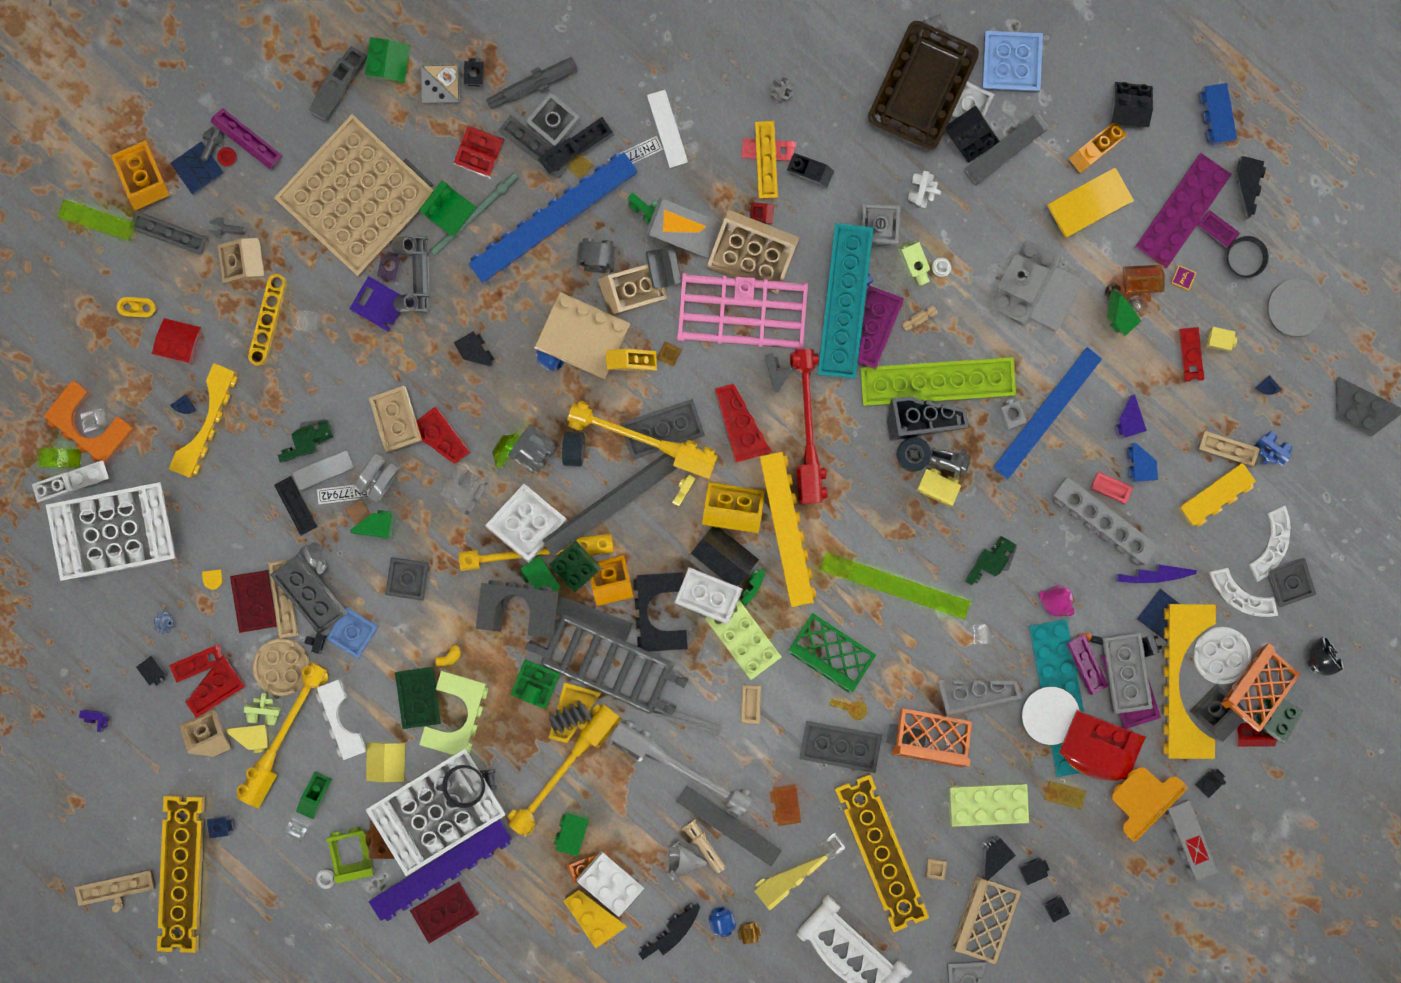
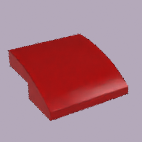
M468 125L454 163L490 176L504 139Z

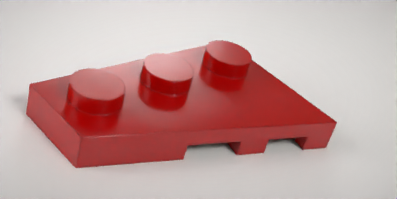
M437 406L416 421L422 442L431 446L452 463L456 464L471 452Z
M222 655L186 699L185 703L197 718L244 688L245 685L225 656Z

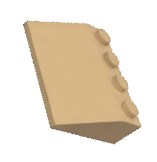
M728 210L706 268L732 278H736V276L753 277L755 280L764 281V279H768V281L783 282L800 237ZM767 289L768 292L778 295L779 289Z
M560 292L535 348L602 379H606L609 372L605 362L606 350L620 349L631 323Z

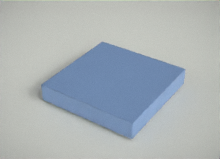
M345 606L344 609L347 611V614L334 624L326 640L359 659L379 626Z

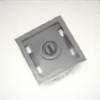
M862 203L860 225L874 227L872 244L878 246L899 244L901 206Z

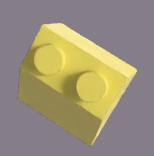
M930 468V470L925 469L916 491L949 507L953 506L961 485L957 484L959 480L951 476L947 478L940 476L941 472L934 468Z

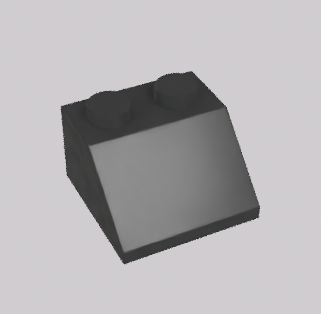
M1216 684L1190 712L1223 742L1244 719L1230 707L1226 709L1221 704L1228 693ZM1240 703L1237 704L1242 711H1246Z

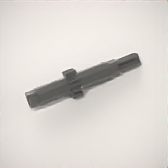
M569 57L544 70L537 67L531 70V76L487 98V103L492 109L538 88L542 92L549 88L548 83L577 70V66L573 58Z

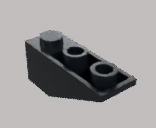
M1241 156L1238 161L1235 179L1244 216L1246 219H1249L1256 212L1257 204L1254 202L1256 196L1259 197L1262 186L1259 185L1260 178H1264L1266 167H1264L1265 161Z

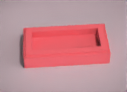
M1097 472L1090 490L1126 504L1133 486Z

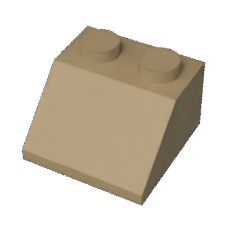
M259 238L238 239L217 245L223 283L264 276Z

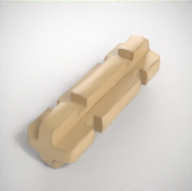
M931 305L926 308V311L923 310L910 317V320L903 321L902 327L905 331L911 330L913 326L916 327L928 320L929 317L932 318L937 315L936 308Z

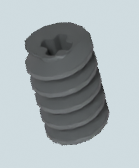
M580 700L577 701L578 707L571 703L570 710L564 706L563 713L558 709L556 710V716L551 712L549 713V721L556 736L557 730L561 734L564 733V727L570 731L571 724L577 728L578 721L584 725L585 718L590 722L592 721L586 705Z

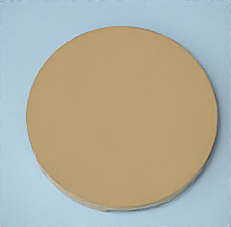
M286 638L273 639L265 643L255 654L252 666L253 675L259 686L267 693L276 696L290 695L304 686L301 679L303 676L302 669L309 665L310 659L306 650L299 643Z

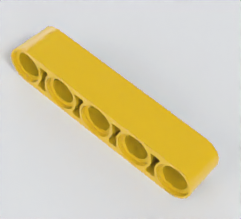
M273 274L269 277L248 354L249 361L256 366H263L267 362L287 287L286 279L280 274ZM276 278L282 280V285L279 288H274L272 285L273 280ZM270 297L277 298V304L273 307L268 305ZM266 315L272 316V323L270 325H264L263 318ZM261 334H266L268 337L264 344H260L258 341V337ZM257 352H261L263 355L260 362H255L253 359L254 354Z

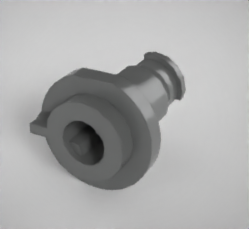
M933 447L928 466L934 465L940 469L955 472L954 478L960 479L962 475L966 476L971 456L967 455L966 449H961L960 454L946 450H936Z

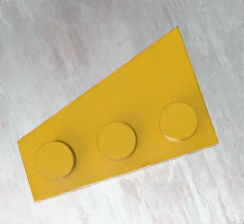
M564 682L557 709L563 713L564 706L570 710V704L573 703L575 707H578L577 701L580 700L586 705L589 712L601 692ZM571 724L570 731L564 727V733L561 734L557 730L556 736L551 727L549 738L568 743L577 728Z
M580 889L563 900L595 949L627 927V925L606 911Z

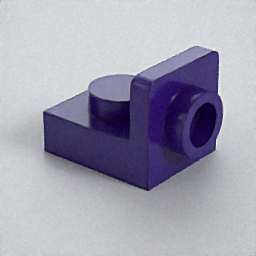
M80 710L79 718L84 719V722L95 723L98 720L97 732H103L104 728H107L108 717H105L106 712Z

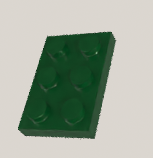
M427 667L395 672L402 729L441 724L434 668Z

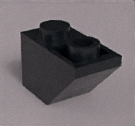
M796 153L793 154L787 168L788 172L825 188L828 187L834 170L827 164Z
M473 331L453 342L463 360L487 367L494 366L491 361L495 359L489 350H484L482 345L485 342L480 333L476 335Z

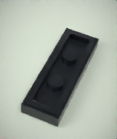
M292 476L276 483L274 486L300 536L317 528L318 526Z

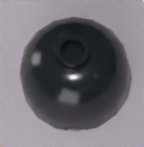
M1321 637L1310 646L1308 652L1310 660L1307 663L1312 671L1316 670L1319 674L1328 676L1344 669L1341 658H1337V650L1328 638Z

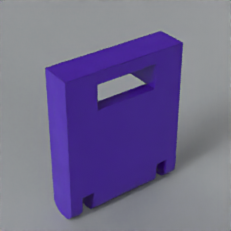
M368 276L349 309L389 332L391 329L385 326V323L393 325L398 318L400 312L394 308L393 302L395 297L401 294ZM369 287L373 292L366 304L362 306L357 302L365 288Z

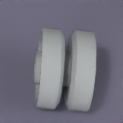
M375 454L364 467L354 486V489L361 494L371 487L368 498L375 503H378L386 493L400 469L390 463L382 470L385 458L379 454Z

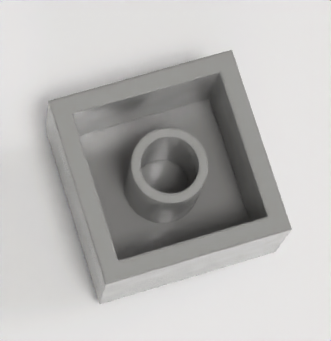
M550 92L526 120V124L549 144L556 147L580 121V116Z

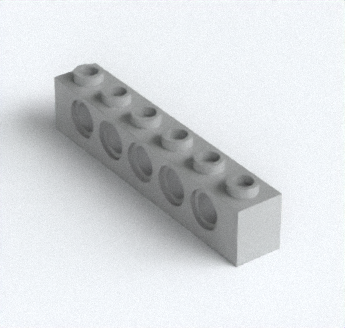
M1068 477L1063 480L1052 495L1057 505L1062 508L1065 505L1069 508V513L1076 519L1082 518L1086 521L1084 525L1092 531L1098 530L1101 533L1100 537L1108 543L1111 540L1116 544L1115 548L1122 554L1127 552L1132 556L1130 560L1138 566L1140 564L1146 565L1160 547ZM1071 494H1075L1079 498L1076 505H1072L1069 502ZM1086 506H1091L1094 509V514L1091 517L1084 513ZM1103 517L1109 520L1107 528L1100 526V519ZM1117 529H1122L1125 533L1122 540L1115 537ZM1134 540L1140 544V548L1136 552L1130 547L1131 542Z

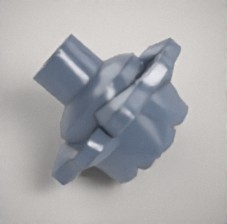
M167 611L157 613V617L154 618V628L158 630L159 634L169 633L170 628L173 627L172 615H168Z

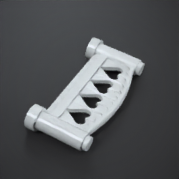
M829 895L822 899L823 903L796 933L802 941L810 940L823 961L848 983H868L867 979L861 977V973L877 968L875 983H900L905 977L908 978L912 974V971L899 959L894 964H891L837 914L841 906ZM835 929L831 945L828 946L824 943V940L819 939V933ZM849 942L846 958L842 959L838 953L833 952L835 945ZM863 955L861 970L854 971L853 966L847 964V960Z

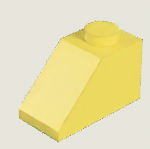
M267 724L227 729V733L246 749L253 750L254 753L265 752V748L270 747Z

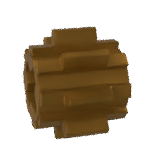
M756 922L739 925L740 930H737L738 936L743 944L760 941V926H757Z

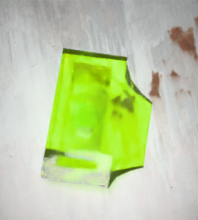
M513 433L503 435L492 451L495 466L502 469L509 458L508 453L519 440L520 435Z

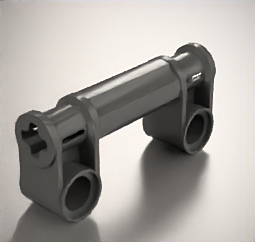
M406 236L396 238L392 242L394 253L398 255H412L413 294L395 297L393 305L398 312L431 313L428 305V297H430L429 252H427L428 236Z

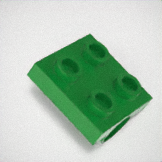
M632 192L627 198L629 202L628 207L636 214L638 212L643 214V220L650 224L657 201L655 200L648 206Z
M524 659L510 695L546 709L560 673Z

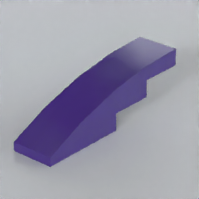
M1158 564L1156 565L1155 572L1136 569V576L1116 574L1115 582H1165L1195 575L1197 570Z

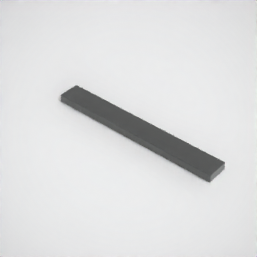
M666 453L545 537L542 541L549 553L554 556L676 470L677 467L673 466L674 462L671 456Z

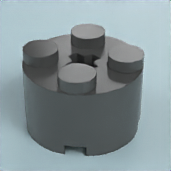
M583 238L582 242L578 244L576 268L579 269L582 266L584 271L592 273H605L607 269H610V273L614 272L616 247L613 246V242L602 240L601 243L594 242V239Z

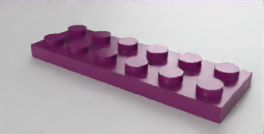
M1200 153L1135 248L1167 269L1232 174Z

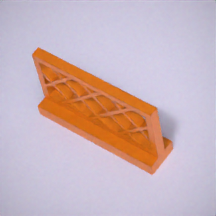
M1270 643L1258 650L1221 702L1226 709L1230 707L1258 732L1263 729L1301 675L1273 651L1275 647ZM1271 657L1276 660L1278 668L1270 669L1269 659ZM1278 671L1280 681L1272 682L1271 672ZM1283 671H1288L1293 675L1290 681H1284ZM1260 672H1266L1268 682L1260 683ZM1280 684L1282 693L1274 695L1273 685ZM1268 685L1270 696H1262L1261 686ZM1250 686H1256V697H1250ZM1258 699L1260 710H1252L1250 700ZM1263 699H1271L1272 707L1270 709H1264ZM1246 700L1248 711H1242L1237 704L1240 701ZM1253 713L1261 714L1262 721L1260 724L1254 721Z
M901 708L896 747H893L892 755L961 768L969 767L971 759L968 758L972 721ZM905 714H910L915 720L910 726L905 722ZM925 717L929 718L933 724L928 729H925L920 722ZM942 721H946L950 727L944 733L938 726ZM916 724L923 732L918 737H915L911 731V728ZM959 724L966 725L965 733L962 736L956 730ZM935 727L940 736L933 741L928 732ZM951 731L957 737V740L952 744L946 737ZM908 732L913 740L909 744L902 743L903 735ZM924 735L930 742L927 747H922L918 741ZM941 739L948 746L943 751L939 750L936 745ZM958 742L963 746V754H958L953 748Z

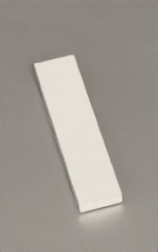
M662 90L647 95L670 169L688 163L666 91Z

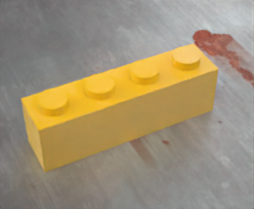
M1240 463L1179 506L1178 509L1190 526L1197 525L1199 527L1207 521L1206 517L1212 514L1214 516L1222 511V505L1225 503L1230 505L1238 499L1237 495L1243 491L1245 494L1254 488L1252 484L1256 480L1246 466Z

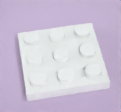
M523 484L485 526L530 563L545 546L542 540L564 525L567 519L528 486Z

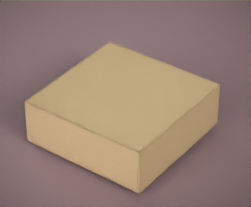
M928 858L925 878L945 880L947 861Z

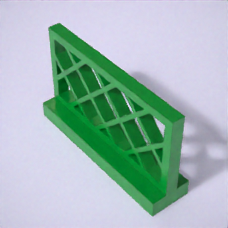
M814 613L811 614L786 652L850 695L854 692L876 657V654ZM813 619L820 623L821 631L811 633L809 625ZM825 632H834L837 641L827 643ZM822 633L824 644L814 646L812 635ZM809 636L811 647L803 648L797 644L801 637ZM849 642L852 644L853 652L843 654L841 643ZM838 644L840 655L830 656L828 646ZM825 646L827 657H817L815 648ZM864 652L870 656L867 663L859 664L858 653ZM854 654L856 665L846 667L844 656ZM841 657L843 668L835 669L832 667L831 659ZM857 668L859 676L855 681L848 677L847 669Z

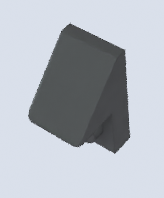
M773 353L765 355L774 392L777 393L792 368L777 371V368H780L778 357H774Z

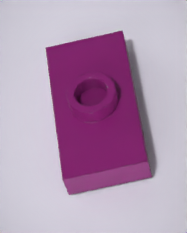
M1210 210L1197 224L1199 228L1227 249L1240 235V232Z

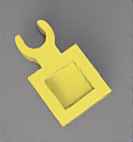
M688 475L687 478H682L678 485L681 489L675 497L673 504L678 507L680 506L696 478Z

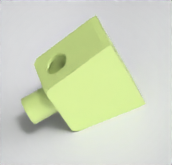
M913 240L897 247L909 275L916 277L919 286L928 283L930 280L926 272L930 270L920 243ZM918 261L920 265L915 269L914 264Z

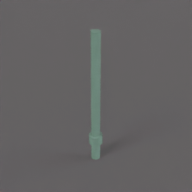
M514 172L503 182L500 181L495 186L496 189L476 206L474 212L455 236L498 196L508 191V187L518 179ZM447 233L429 251L435 256L454 237Z

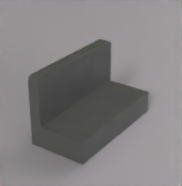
M674 245L646 252L653 289L670 287L681 283Z

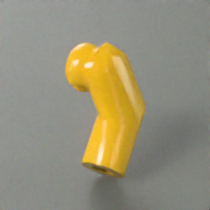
M453 645L446 656L436 657V666L454 665L461 656L460 647Z

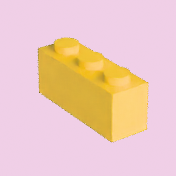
M637 349L606 350L605 362L609 370L636 372L657 370L656 351Z

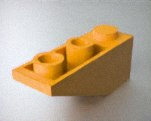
M1112 123L1074 153L1069 160L1081 174L1124 139L1127 134L1117 123Z

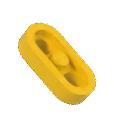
M123 297L117 303V311L125 317L149 318L154 315L156 305L148 298ZM126 304H130L131 306L130 310L128 311L124 309V306ZM145 305H149L150 307L149 311L147 312L143 310V307Z

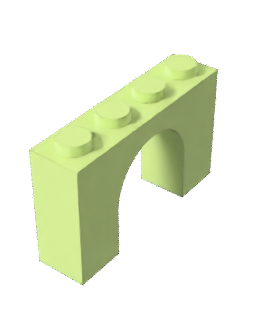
M441 671L436 690L460 697L468 709L467 721L461 729L454 732H446L425 726L419 745L451 755H455L466 748L470 754L472 744L469 741L471 736H475L478 725L474 724L476 718H480L483 707L480 704L482 699L487 697L489 688H485L487 683Z

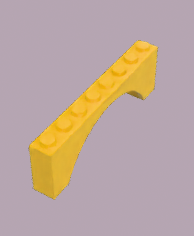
M1167 604V608H1164V619H1167V627H1164V639H1167V646H1164V658H1167V666H1164L1163 674L1164 677H1167V685L1163 686V695L1167 696V704L1163 705V715L1166 716V723L1163 724V734L1166 735V742L1163 743V754H1166V757L1169 759H1215V739L1203 733L1191 721L1185 711L1179 691V672L1183 657L1191 643L1203 631L1216 624V605Z

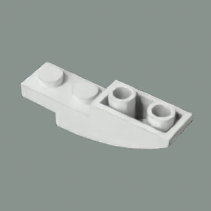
M99 461L34 483L32 487L38 503L87 488L109 478L104 462Z

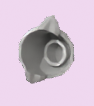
M309 543L303 546L298 554L319 575L327 568L326 561L321 552L323 547L316 543Z
M679 840L673 842L668 847L670 849L669 872L666 873L674 881H677L678 876L689 874L698 868L707 866L705 859L679 845Z

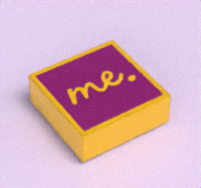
M1178 265L1171 284L1189 291L1196 272Z

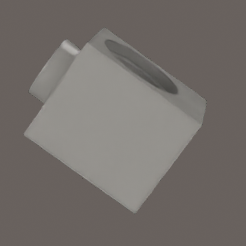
M1014 399L1003 402L1004 406L1000 408L1007 430L1027 423L1020 401L1014 402ZM1010 408H1014L1018 412L1015 419L1008 416Z

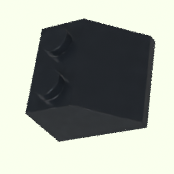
M991 836L984 843L986 846L983 848L982 876L987 881L1016 856L999 836Z

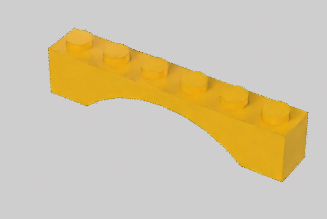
M213 363L206 379L209 390V409L205 423L190 443L175 452L169 470L188 478L197 476L201 467L198 465L200 459H204L208 451L206 447L208 440L212 441L216 430H213L214 426L222 418V407L229 402L231 395L228 393L230 388H234L237 383L238 377H236V372Z

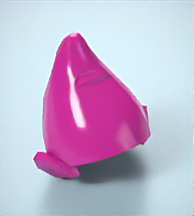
M1057 585L1049 588L1047 591H1040V600L1050 615L1072 616L1075 614L1072 607V592L1067 587Z

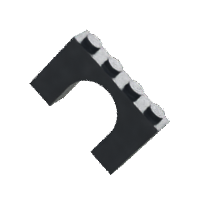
M683 572L637 575V579H633L634 591L638 590V598H635V610H639V617L636 618V629H640L641 637H637V647L648 652L688 649L687 630H659L650 623L647 615L648 605L656 595L667 592H679L683 583Z

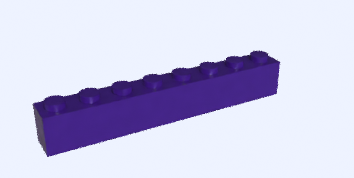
M500 818L368 902L380 921L384 919L389 921L397 916L395 912L399 909L405 911L413 906L411 902L418 898L421 901L429 896L428 891L434 888L437 891L445 886L444 881L451 878L453 881L461 876L460 871L466 867L470 870L478 865L477 861L482 857L486 860L494 855L493 850L498 847L502 850L510 845L509 840L512 839V836Z

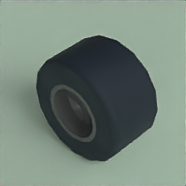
M565 432L562 445V463L564 466H582L585 450L584 433Z
M911 437L900 443L897 448L896 457L902 468L907 471L916 472L928 465L932 453L930 446L925 440Z

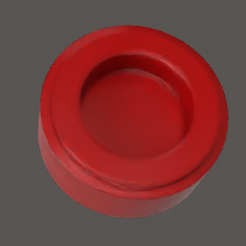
M223 147L218 151L217 159L221 165L230 167L235 164L237 154L232 148Z

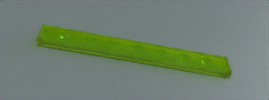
M827 552L820 567V571L964 620L971 601Z

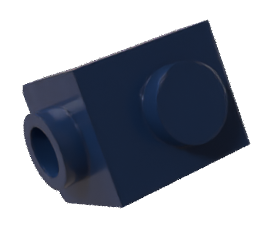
M229 815L207 820L209 838L229 836L231 831H234L233 820H229Z

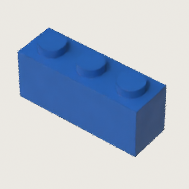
M1222 83L1205 86L1202 92H1200L1201 103L1205 104L1206 111H1203L1204 121L1208 122L1209 130H1207L1208 141H1211L1212 145L1236 141L1237 134L1228 84Z

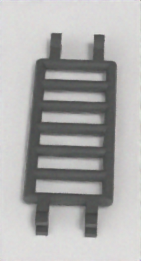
M562 614L559 620L555 619L553 638L550 639L547 648L532 640L527 642L525 650L543 656L541 664L544 667L648 714H651L656 707L672 716L677 706L659 699L666 681L669 680L684 688L689 679L672 672V662L566 614ZM568 623L576 627V630L561 665L550 661L563 628ZM583 631L594 636L580 669L576 673L567 668ZM600 639L610 642L611 645L594 681L585 677V674ZM619 646L629 652L614 687L611 689L602 683ZM635 655H639L645 658L646 661L629 697L620 693V690ZM654 662L664 668L647 705L637 699Z

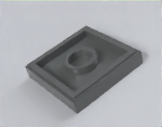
M391 557L385 595L424 601L429 563Z
M1304 558L1268 570L1279 607L1316 595Z

